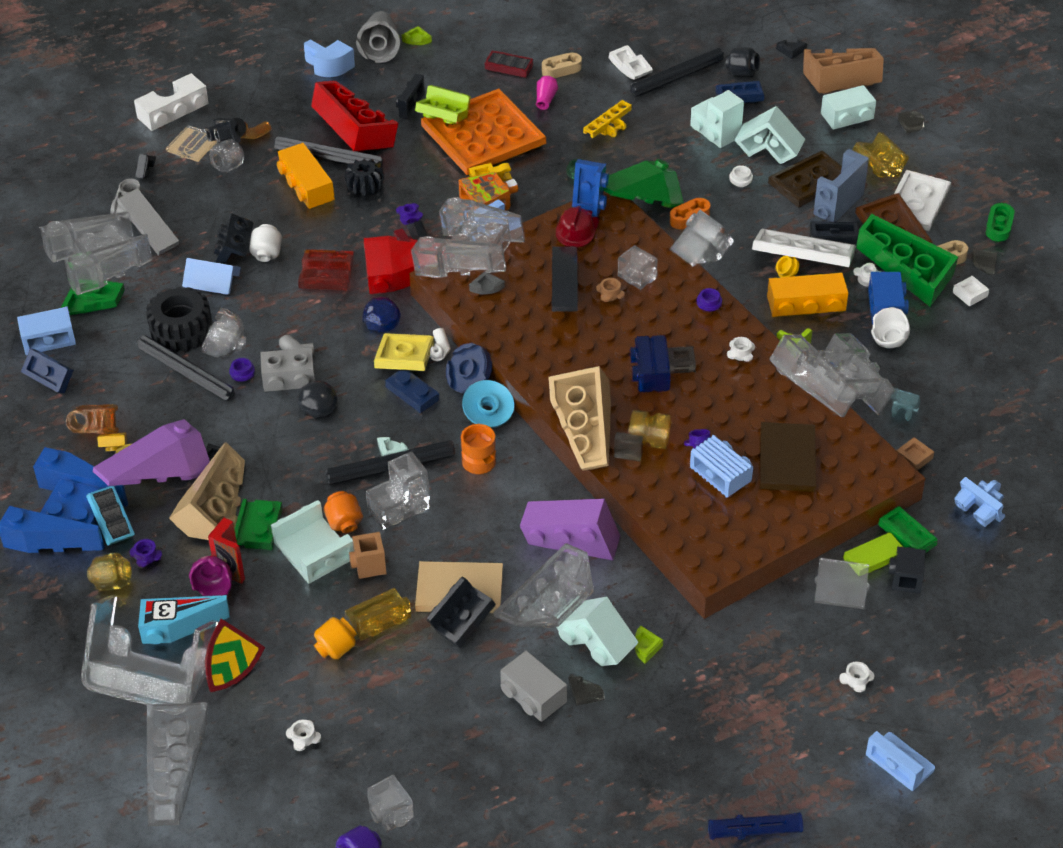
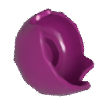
M205 556L193 563L189 572L193 591H198L202 596L229 594L232 587V571L225 561L216 556Z

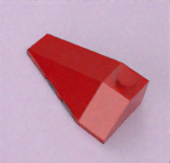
M394 236L363 238L369 294L395 292L409 287V273L462 250L463 246L436 242L431 245L421 244L419 240L410 239V242L400 241Z

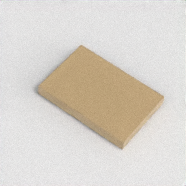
M419 561L415 603L416 612H431L446 596L450 588L463 576L473 587L496 603L490 613H500L503 563Z

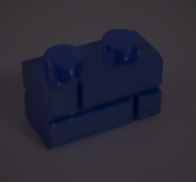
M664 335L652 336L651 338L649 336H637L635 338V347H630V363L636 364V366H632V382L637 381L640 392H652L653 390L668 391L670 389L671 373L666 337Z

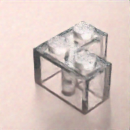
M412 451L388 462V481L366 490L367 509L383 530L430 508L428 471Z

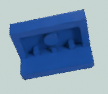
M577 160L572 207L579 205L585 210L592 211V217H598L600 211L605 210L607 196L604 195V188H607L609 173H606V164Z

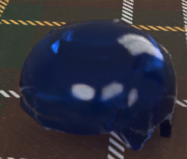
M387 297L371 299L365 305L362 314V322H365L368 330L380 333L389 332L394 329L401 318L397 304Z

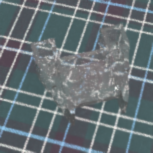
M458 197L448 198L440 208L439 214L443 236L452 237L451 239H440L425 236L418 239L411 249L415 275L439 278L447 277V272L460 271L461 275H470V270L480 269L486 270L487 273L505 272L504 252L510 242L524 243L525 241L521 215L473 200L460 199Z
M128 211L53 221L46 226L40 227L45 253L53 263L64 259L69 285L77 295L102 288L108 284L107 280L113 276L120 278L126 275V269L132 266L139 268L152 261L148 235L133 236Z
M851 333L834 334L825 350H816L801 334L783 335L769 359L777 367L776 370L780 374L793 381L840 417L846 415L855 399H862L877 415H880L895 392L889 380L879 375V365L876 362L871 363L869 360L871 354L868 349Z

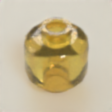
M120 553L96 556L87 570L88 580L99 591L121 589L127 584L132 575L129 560Z

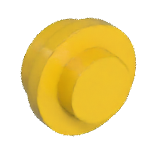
M783 256L777 261L776 271L779 277H793L797 274L799 270L797 258Z

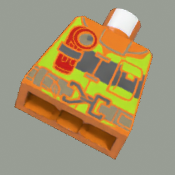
M495 172L459 179V198L471 214L498 199L505 204V211L510 208V195L518 192V185L515 179L503 182Z

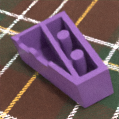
M605 499L531 501L527 503L520 524V528L529 545L612 561L614 560L620 539L619 531Z

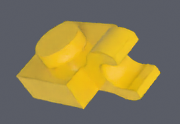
M488 163L469 168L470 177L495 172L503 182L512 179L509 163H502L496 167Z

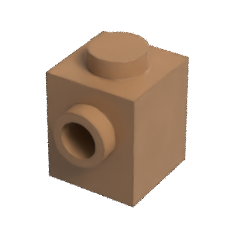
M380 532L352 536L354 551L349 552L351 568H357L359 579L386 574L385 553Z

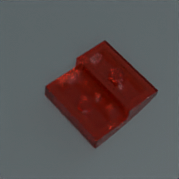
M306 249L302 258V271L298 279L299 288L348 290L354 251Z

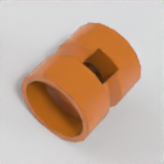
M473 424L466 427L461 433L462 464L466 471L472 474H485L495 467L496 438L491 427L485 424Z

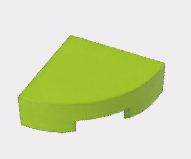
M419 26L401 34L402 41L410 45H425L432 42V36Z
M643 626L637 629L635 638L639 643L634 647L639 659L646 664L663 647V639Z

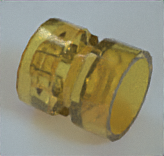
M633 410L630 420L628 444L644 446L646 443H649L651 447L667 449L671 428V415L655 413L654 416H650L647 411Z

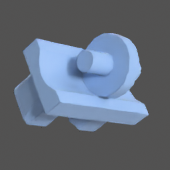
M967 477L960 482L961 490L954 498L956 506L963 511H967L975 503L979 508L975 511L974 518L984 527L994 519L1001 522L1005 518V514L1002 513L1003 504L1000 503L1004 495L999 492L1001 484L997 480H993L990 483L981 480L978 486Z

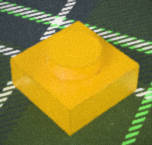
M127 433L100 434L97 437L98 447H105V451H116L121 446L127 444Z

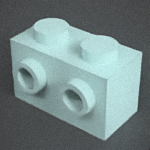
M864 85L823 95L821 115L833 130L874 119L876 100Z

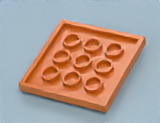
M499 88L470 99L468 117L457 122V124L445 123L442 118L438 117L421 118V126L466 175H469V168L488 163L495 165L546 144V136Z

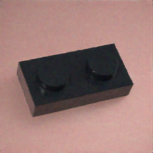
M415 73L411 81L407 82L403 93L398 95L396 107L399 110V118L408 119L416 107V102L420 101L425 94L424 75Z

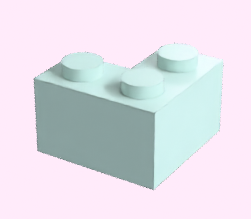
M729 90L714 98L711 97L691 108L690 126L719 148H722L735 141L742 127L744 101Z
M777 106L744 123L735 138V142L749 157L766 148L779 164L796 157L805 141V138Z
M608 597L574 602L553 623L558 629L561 639L568 645L586 644L591 651L592 658L600 666L618 664L639 643Z

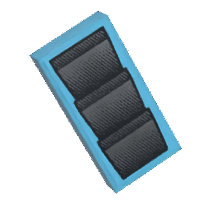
M114 486L91 492L86 496L107 546L132 538L135 535Z

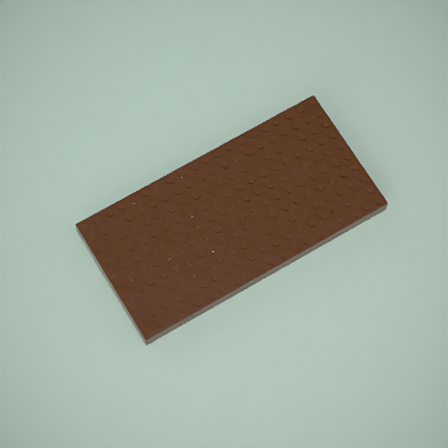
M604 191V195L607 196L605 210H601L598 215L599 223L595 235L586 246L577 248L578 311H552V247H568L558 241L556 227L563 212L572 208V201L409 273L411 295L441 328L445 329L446 334L458 347L463 344L473 343L487 350L492 360V372L489 380L496 381L509 390L514 399V409L595 499H605L613 519L703 619L877 525L879 518L898 506L906 509L922 500L926 478L630 199L611 196ZM486 271L504 280L505 288L492 294H477L469 291V284ZM606 278H615L620 281L621 290L625 292V296L622 299L617 298L614 301L604 302L601 300V294L596 290V286ZM713 288L720 293L722 305L719 309L705 311L698 307L697 296L703 289ZM737 337L748 338L755 345V349L751 353L753 359L746 362L744 360L739 361L728 358L727 352L731 349L729 346L730 341ZM600 366L608 377L610 386L609 466L582 471L570 446L569 439L561 426L560 419L550 401L549 377ZM761 422L815 425V492L760 489ZM697 429H707L710 431L711 437L715 435L721 441H727L741 457L746 456L751 461L753 466L752 481L731 496L725 497L721 491L710 485L705 478L703 479L701 475L699 476L698 472L691 469L690 458L693 446L684 445V441L689 440V432Z

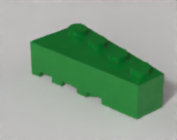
M873 214L869 216L859 229L856 248L885 272H901L902 282H906V288L931 307L954 276L958 256Z

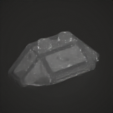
M565 543L493 612L494 616L517 627L535 629L559 627L594 592L588 553Z

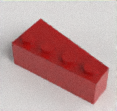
M337 81L315 82L311 106L353 151L363 152L364 150L394 147L398 122L393 119L388 121L385 119L383 112L380 110L375 112L370 109L367 101L354 98L355 93Z

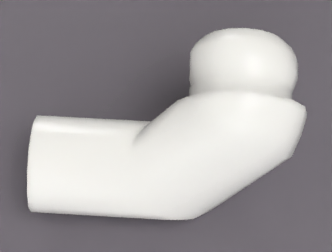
M438 328L433 331L436 344L430 348V358L434 361L444 360L451 350L445 329Z

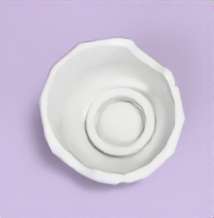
M894 307L884 308L874 315L871 333L873 339L880 347H900L910 335V324L907 316L901 309Z

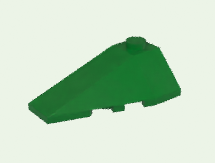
M661 159L643 161L609 175L607 188H604V191L611 196L634 200L636 197L649 204H653L654 200L662 201L661 205L668 208H675L684 203L676 171L669 168V163Z

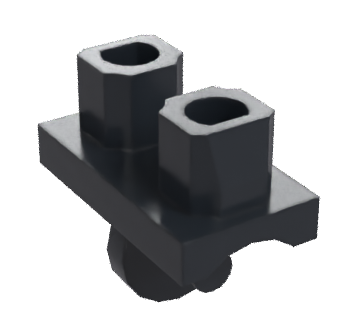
M217 118L213 120V126L205 128L207 139L210 142L216 140L217 142L235 144L241 142L240 137L246 132V124L240 118Z

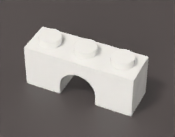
M190 73L172 82L174 95L162 97L152 91L134 100L137 118L151 131L209 104L206 85Z

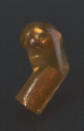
M264 121L255 127L248 128V124L245 122L246 132L240 138L257 139L271 131V126L267 121Z

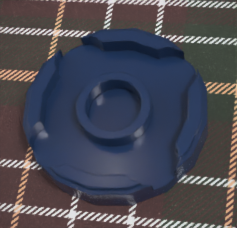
M467 343L455 349L452 353L454 356L451 361L448 360L446 365V378L451 388L464 394L472 384L482 380H489L492 372V360L484 347Z

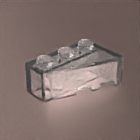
M699 210L697 214L693 213L686 222L687 227L670 250L690 265L696 266L697 263L704 264L705 260L708 263L719 261L734 241L724 226L702 210Z

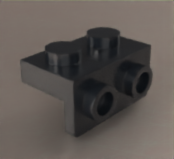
M231 213L227 223L220 225L217 237L220 240H217L213 250V254H216L215 263L226 264L231 253L243 257L247 255L254 224L252 221Z
M462 576L450 588L441 602L433 608L431 614L427 617V621L438 634L461 648L495 607L496 603L473 587Z

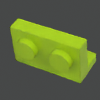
M429 85L426 98L416 102L415 111L423 113V116L426 118L438 117L442 118L445 123L457 124V122L468 117L471 97L467 94Z

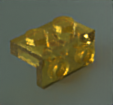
M883 132L877 134L873 143L856 142L852 149L868 157V165L873 169L872 172L882 178L885 176L899 177L909 160V157Z
M395 588L344 611L346 620L356 631L361 641L376 636L381 631L394 625L402 624L411 618L409 599L407 597L402 598Z

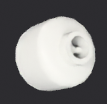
M268 224L255 228L251 233L250 253L261 262H268L270 259L277 258L280 254L282 243L281 233L276 227Z

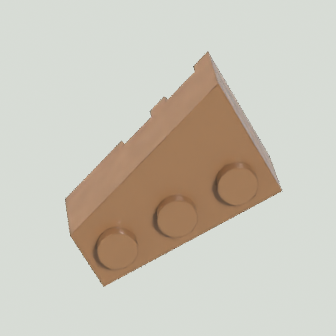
M875 48L846 49V53H832V49H825V53H811V49H804L803 74L819 93L828 94L836 90H846L862 85L871 86L874 83L882 82L884 58Z

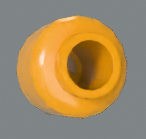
M332 617L314 632L317 643L313 646L323 658L329 655L332 659L337 660L355 646L356 640L354 637L357 633L345 618L342 617L339 620L336 617Z

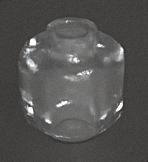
M232 139L220 142L210 150L212 166L223 173L236 169L244 161L242 147Z

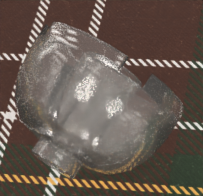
M221 307L215 316L217 320L210 326L201 351L217 359H225L232 356L236 349L241 351L247 340V337L243 336L245 327L242 319L233 311Z

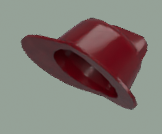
M579 205L569 208L563 212L556 227V237L560 243L568 247L579 248L586 246L595 235L599 218L592 217V211L585 210Z

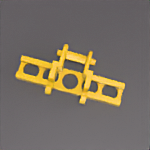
M621 100L583 128V133L591 134V138H594L599 133L616 137L618 130L624 131L626 129L625 122L620 118L631 111L632 105Z

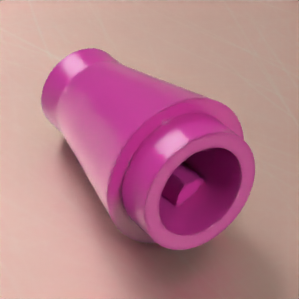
M543 76L537 82L536 106L541 110L549 108L552 99L558 91L559 87L555 78Z

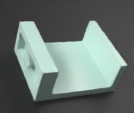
M319 500L302 507L300 510L279 519L271 525L275 545L308 584L350 562L349 552L354 551L353 540L348 534L340 538L330 528V525L323 518Z

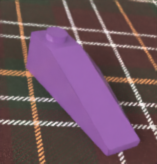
M183 419L159 427L94 466L93 472L108 486L140 484L142 479L152 478L156 479L157 482H166L167 477L180 476L181 480H191L198 478L210 460L201 433Z

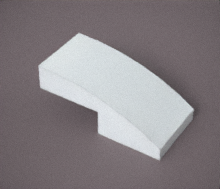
M628 45L609 53L608 58L623 74L633 80L653 72L652 67L641 54L636 56Z

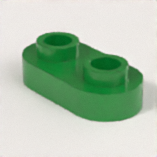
M996 203L991 207L986 227L988 238L996 242L1005 241L1009 238L1015 213L1012 206L1006 203Z

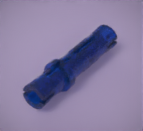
M801 812L756 817H743L741 814L731 819L708 820L710 840L737 837L738 840H744L745 836L803 832Z

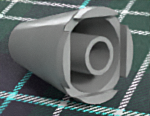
M384 11L374 13L358 31L356 39L357 49L367 60L369 58L377 63H384L393 59L399 50V33L391 16Z

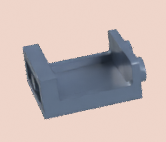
M848 149L843 154L841 174L833 181L822 176L817 180L814 205L815 216L828 222H836L864 195L868 157Z

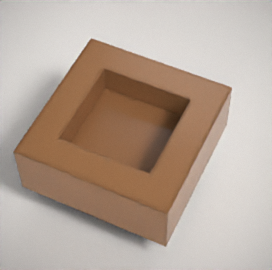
M915 437L896 450L917 471L930 462L934 456V451Z

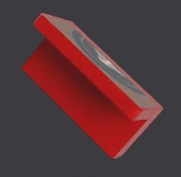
M224 517L208 535L211 556H216L225 561L232 571V580L242 583L245 580L240 547L236 540L234 523Z

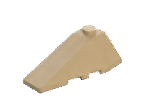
M600 366L550 376V401L569 439L570 446L580 468L584 471L609 466L611 398L608 377Z
M227 442L221 446L169 517L188 537L208 540V535L224 517L233 521L235 529L238 519L236 509L241 502V498L238 497L239 486L243 483L245 460Z

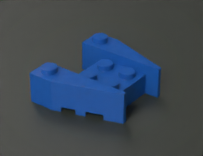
M44 447L33 468L39 488L52 490V493L41 512L13 506L8 507L0 520V537L3 547L27 553H39V549H53L54 552H64L65 548L82 547V551L103 550L104 543L100 527L86 496L91 492L109 486L93 472V465L70 452ZM124 485L114 486L122 506L127 507L128 501Z

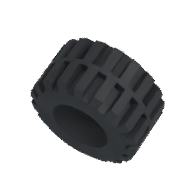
M190 287L168 288L165 292L157 293V297H152L150 303L147 304L146 315L151 338L173 352L178 350L188 351L189 348L195 349L198 347V344H204L206 338L211 336L213 324L209 301H207L205 295L201 294V291H193V288Z

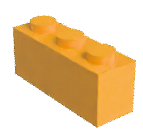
M304 143L278 151L279 161H277V168L280 174L285 175L290 188L296 190L298 199L304 201L309 209L335 200L333 181Z
M843 273L769 278L767 298L772 317L846 311L848 290Z

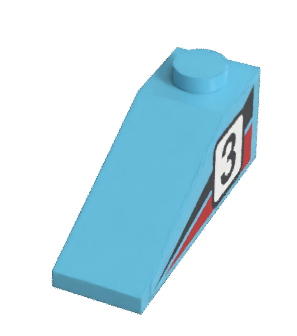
M227 595L141 599L138 628L142 644L171 643L218 623L220 619L225 620L229 618L230 610Z

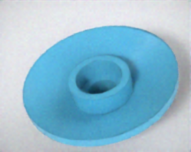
M482 380L472 384L465 391L462 407L467 418L474 424H485L491 428H496L505 424L511 418L514 411V399L504 385L496 381ZM483 406H489L491 410H485Z

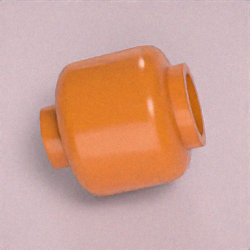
M339 491L330 495L323 508L330 528L334 531H342L345 534L355 531L363 518V513L355 495L346 491Z

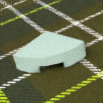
M389 437L377 438V444L382 456L409 450L404 443L393 441Z

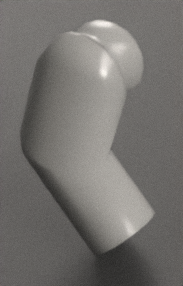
M284 335L279 340V346L282 350L312 347V354L314 355L313 343L300 344L290 335Z

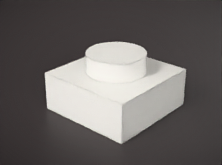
M970 276L955 284L953 293L968 306H971L988 297L989 289L975 277Z

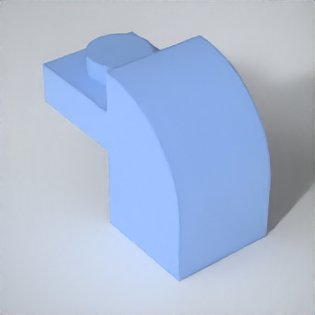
M311 39L304 43L305 60L314 66V73L318 76L336 77L355 67L354 49L339 40L326 48Z

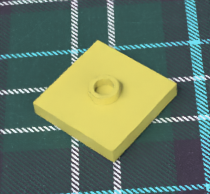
M385 333L374 359V368L425 371L430 357V348L434 345V337L430 335Z

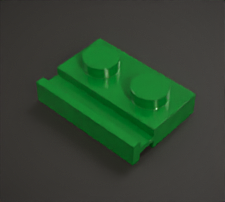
M243 499L235 526L237 544L245 545V548L272 550L274 539L271 525L281 517L282 502L267 500L247 502V499Z

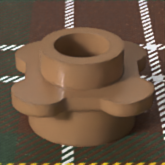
M606 278L596 286V290L600 292L601 300L604 302L614 301L617 298L622 299L625 296V292L621 290L620 281L615 278Z

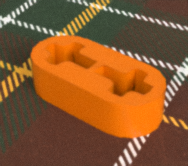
M695 198L673 208L670 211V225L675 229H686L706 220L710 216V202L705 198Z

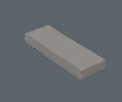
M138 188L118 198V205L158 256L179 245L177 237Z

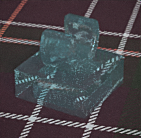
M894 388L891 396L893 404L892 416H896L897 411L904 408L907 410L905 420H910L912 410L918 412L921 403L920 396Z

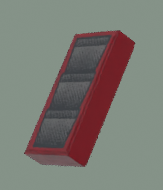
M493 50L485 61L486 70L524 78L527 77L533 67L532 58Z

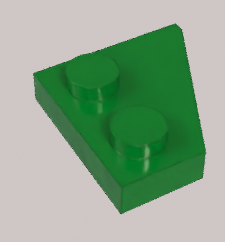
M76 277L61 308L68 307L69 316L115 308L125 291L124 284Z

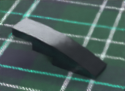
M552 247V311H578L577 247Z

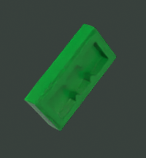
M900 506L879 518L878 525L887 533L891 532L903 547L922 549L927 552L937 546L938 539Z

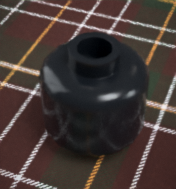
M734 48L730 55L726 57V68L730 70L733 76H753L759 70L760 56L753 48Z

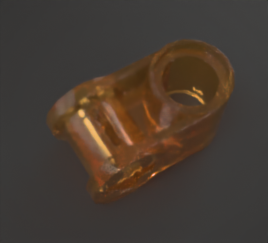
M118 405L78 406L67 415L66 426L74 433H118L119 427L116 426L115 413L118 410ZM77 413L85 417V425L79 424L76 421L75 415Z

